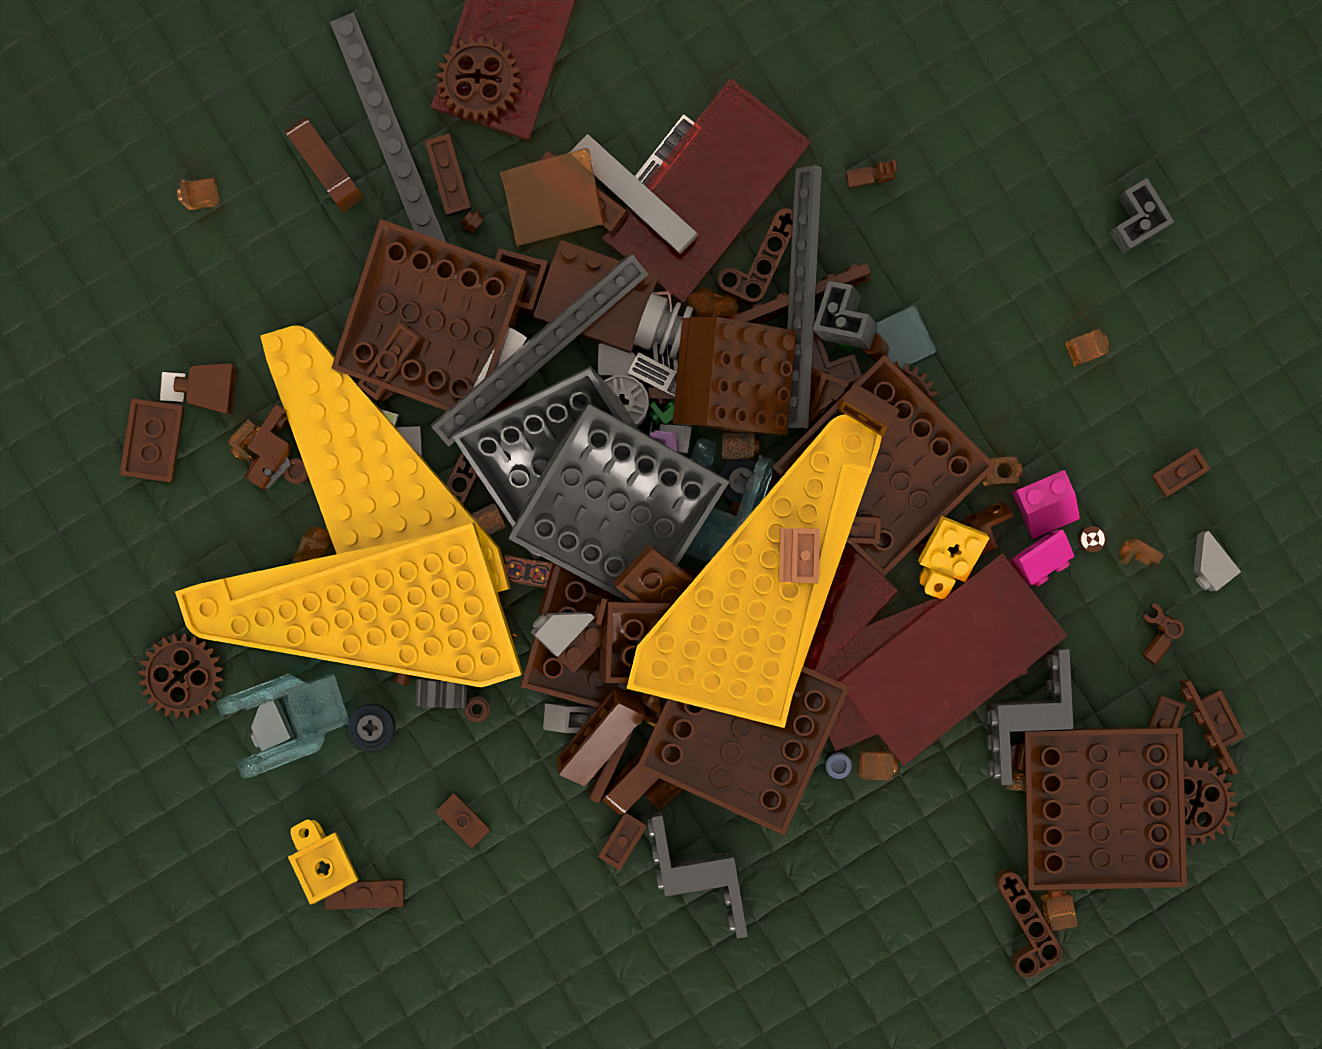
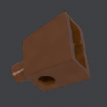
M233 364L190 366L189 378L175 377L174 392L187 393L186 402L191 405L232 415L238 367Z

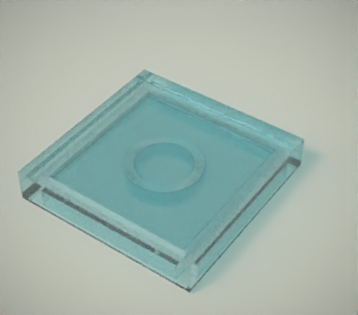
M916 305L876 323L878 326L875 333H878L889 345L890 351L887 358L893 364L895 360H898L899 367L903 368L906 361L910 365L937 352Z

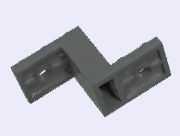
M1048 648L1049 654L1045 655V667L1050 671V680L1046 681L1047 695L1051 696V700L989 702V709L985 710L986 724H990V735H987L986 738L987 749L991 750L992 761H988V774L998 784L1012 785L1010 732L1073 729L1070 649Z
M662 810L652 811V818L648 819L650 838L655 837L656 844L652 845L654 864L660 863L661 870H656L659 890L664 889L665 896L723 887L726 906L731 905L732 911L727 912L730 932L735 931L737 939L748 937L733 852L726 851L671 861Z

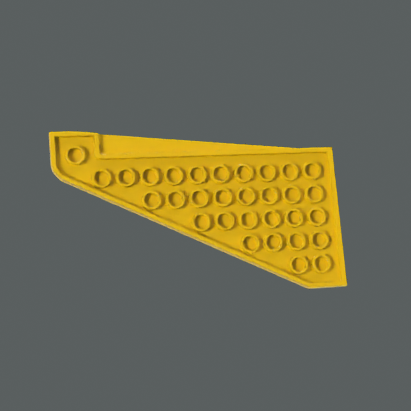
M290 326L260 335L268 366L284 410L287 411L286 415L336 554L449 531L475 522L497 593L511 589L500 547L369 395L357 386L356 380L351 375L332 369L335 356L319 337L310 329L301 326Z
M846 414L832 419L640 642L636 649L627 689L785 728L791 699L875 462L882 436ZM780 528L820 529L818 584L779 582Z
M475 522L449 531L205 582L175 592L187 628L192 634L202 639L476 687H485L523 674Z

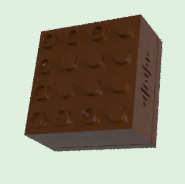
M721 317L682 318L673 424L749 434L787 435L796 331Z

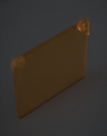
M588 148L501 171L516 246L604 224Z

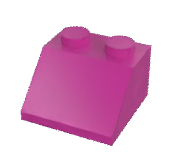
M1065 470L1011 492L1031 539L1080 519L1076 495Z
M1056 530L1051 531L1011 558L1010 562L1027 586L1034 584L1038 587L1049 579L1047 576L1055 569L1057 572H1060L1070 565L1068 560L1073 558L1074 554L1064 531Z

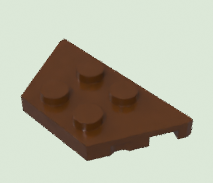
M811 367L809 423L813 424L852 386V383Z

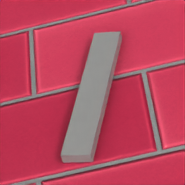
M588 134L570 152L581 165L679 254L698 236L696 231Z

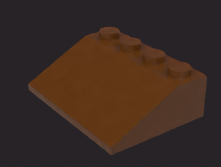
M561 240L551 263L533 319L546 324L550 323L621 261ZM646 270L649 274L579 335L631 354L641 318L651 293L655 292L659 274Z
M607 602L600 649V680L605 683H628L637 646L674 603Z

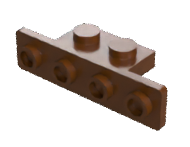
M1005 502L994 503L975 514H969L957 522L984 532L989 536V540L980 554L982 555L997 548L991 527L1012 518L1013 513ZM932 533L926 535L913 548L918 558ZM959 544L948 548L950 554L958 552Z
M1189 679L1180 680L1179 682L1182 686L1179 689L1184 700L1192 705L1194 709L1191 712L1195 722L1199 726L1202 725L1206 734L1203 736L1207 745L1211 749L1214 748L1218 755L1216 762L1222 772L1226 771L1228 774L1236 775L1238 771L1225 747L1244 738L1245 735L1222 691L1217 690L1200 699Z

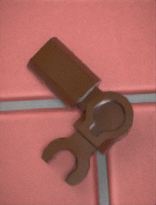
M894 159L892 161L879 162L874 166V169L869 166L846 171L845 176L848 189L874 184L875 180H877V183L895 180V172L898 171L897 161Z
M1152 604L1150 607L1155 610L1156 616L1150 618L1144 614L1142 618L1149 624L1155 623L1157 629L1162 634H1157L1142 653V656L1151 664L1157 665L1172 646L1170 642L1183 635L1184 626L1180 621L1174 620L1169 615H1163V610L1159 605Z

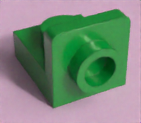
M675 399L664 406L666 410L664 413L661 412L654 401L649 404L651 411L648 413L657 425L660 423L668 425L673 421Z

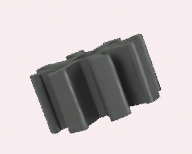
M416 679L415 706L466 708L467 685L436 679Z

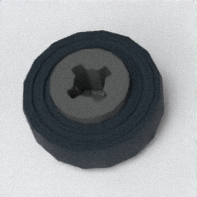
M736 458L729 461L722 468L719 475L729 480L722 495L728 501L747 504L761 495L763 488L760 486L764 483L765 477L762 469L754 461L747 458Z
M368 704L361 706L354 711L349 719V736L353 743L363 750L374 751L382 749L389 744L394 736V718L389 710L381 705Z

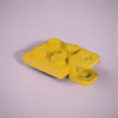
M941 516L918 559L919 564L924 566L919 582L921 585H924L926 594L944 599L956 582L954 578L966 582L987 544L989 536L984 532ZM959 544L958 552L950 554L948 548Z
M305 820L291 828V837L299 852L288 858L310 904H314L359 880L337 833L326 837L321 825L316 820ZM307 829L309 830L308 837L305 835ZM322 861L330 865L329 873L326 876L324 873L319 874L317 870L321 867L320 862Z

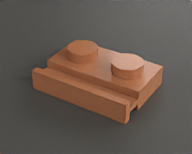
M780 528L779 582L819 583L820 529Z

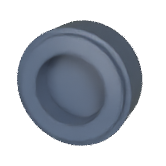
M841 752L830 754L825 761L827 773L836 779L846 777L852 768L849 757Z

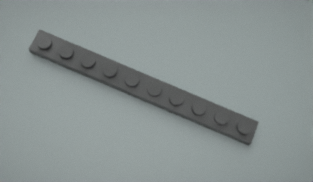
M354 12L330 21L413 230L446 242Z
M815 165L796 168L787 329L796 331L787 429H805L809 425L822 167Z
M630 253L430 426L449 447L455 442L452 437L453 434L482 419L649 274L635 256Z

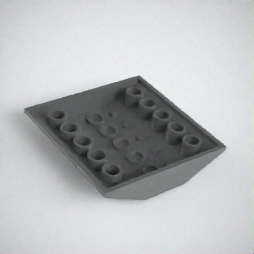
M591 366L452 436L512 527H514L536 482L560 442L588 403L639 430L620 398ZM527 549L534 560L542 557Z
M588 403L560 442L536 482L508 539L626 602H635L618 590L613 582L649 544L677 565L727 487L729 480Z

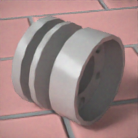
M651 293L633 345L650 350L657 340L661 342L659 354H664L668 344L672 346L669 358L676 359L680 349L682 318L692 317L694 308L687 306L684 316H680L678 313L682 303L678 302L672 312L667 311L668 298Z
M625 374L613 375L604 380L619 398L623 396L625 401L629 402L628 405L624 406L636 426L639 427L645 421L649 410L648 393L643 384L636 378Z

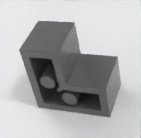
M1148 178L1124 191L1118 197L1130 219L1118 225L1109 233L1122 254L1174 223V220Z
M828 281L813 330L822 340L870 350L878 325L869 314L857 312L861 296L853 285Z

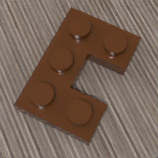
M818 312L814 313V324H815V321H816ZM813 330L812 368L850 383L855 382L861 376L855 355L852 354L829 362L822 339Z

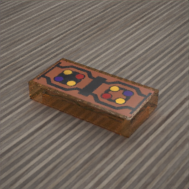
M504 555L503 561L509 582L546 588L553 563Z

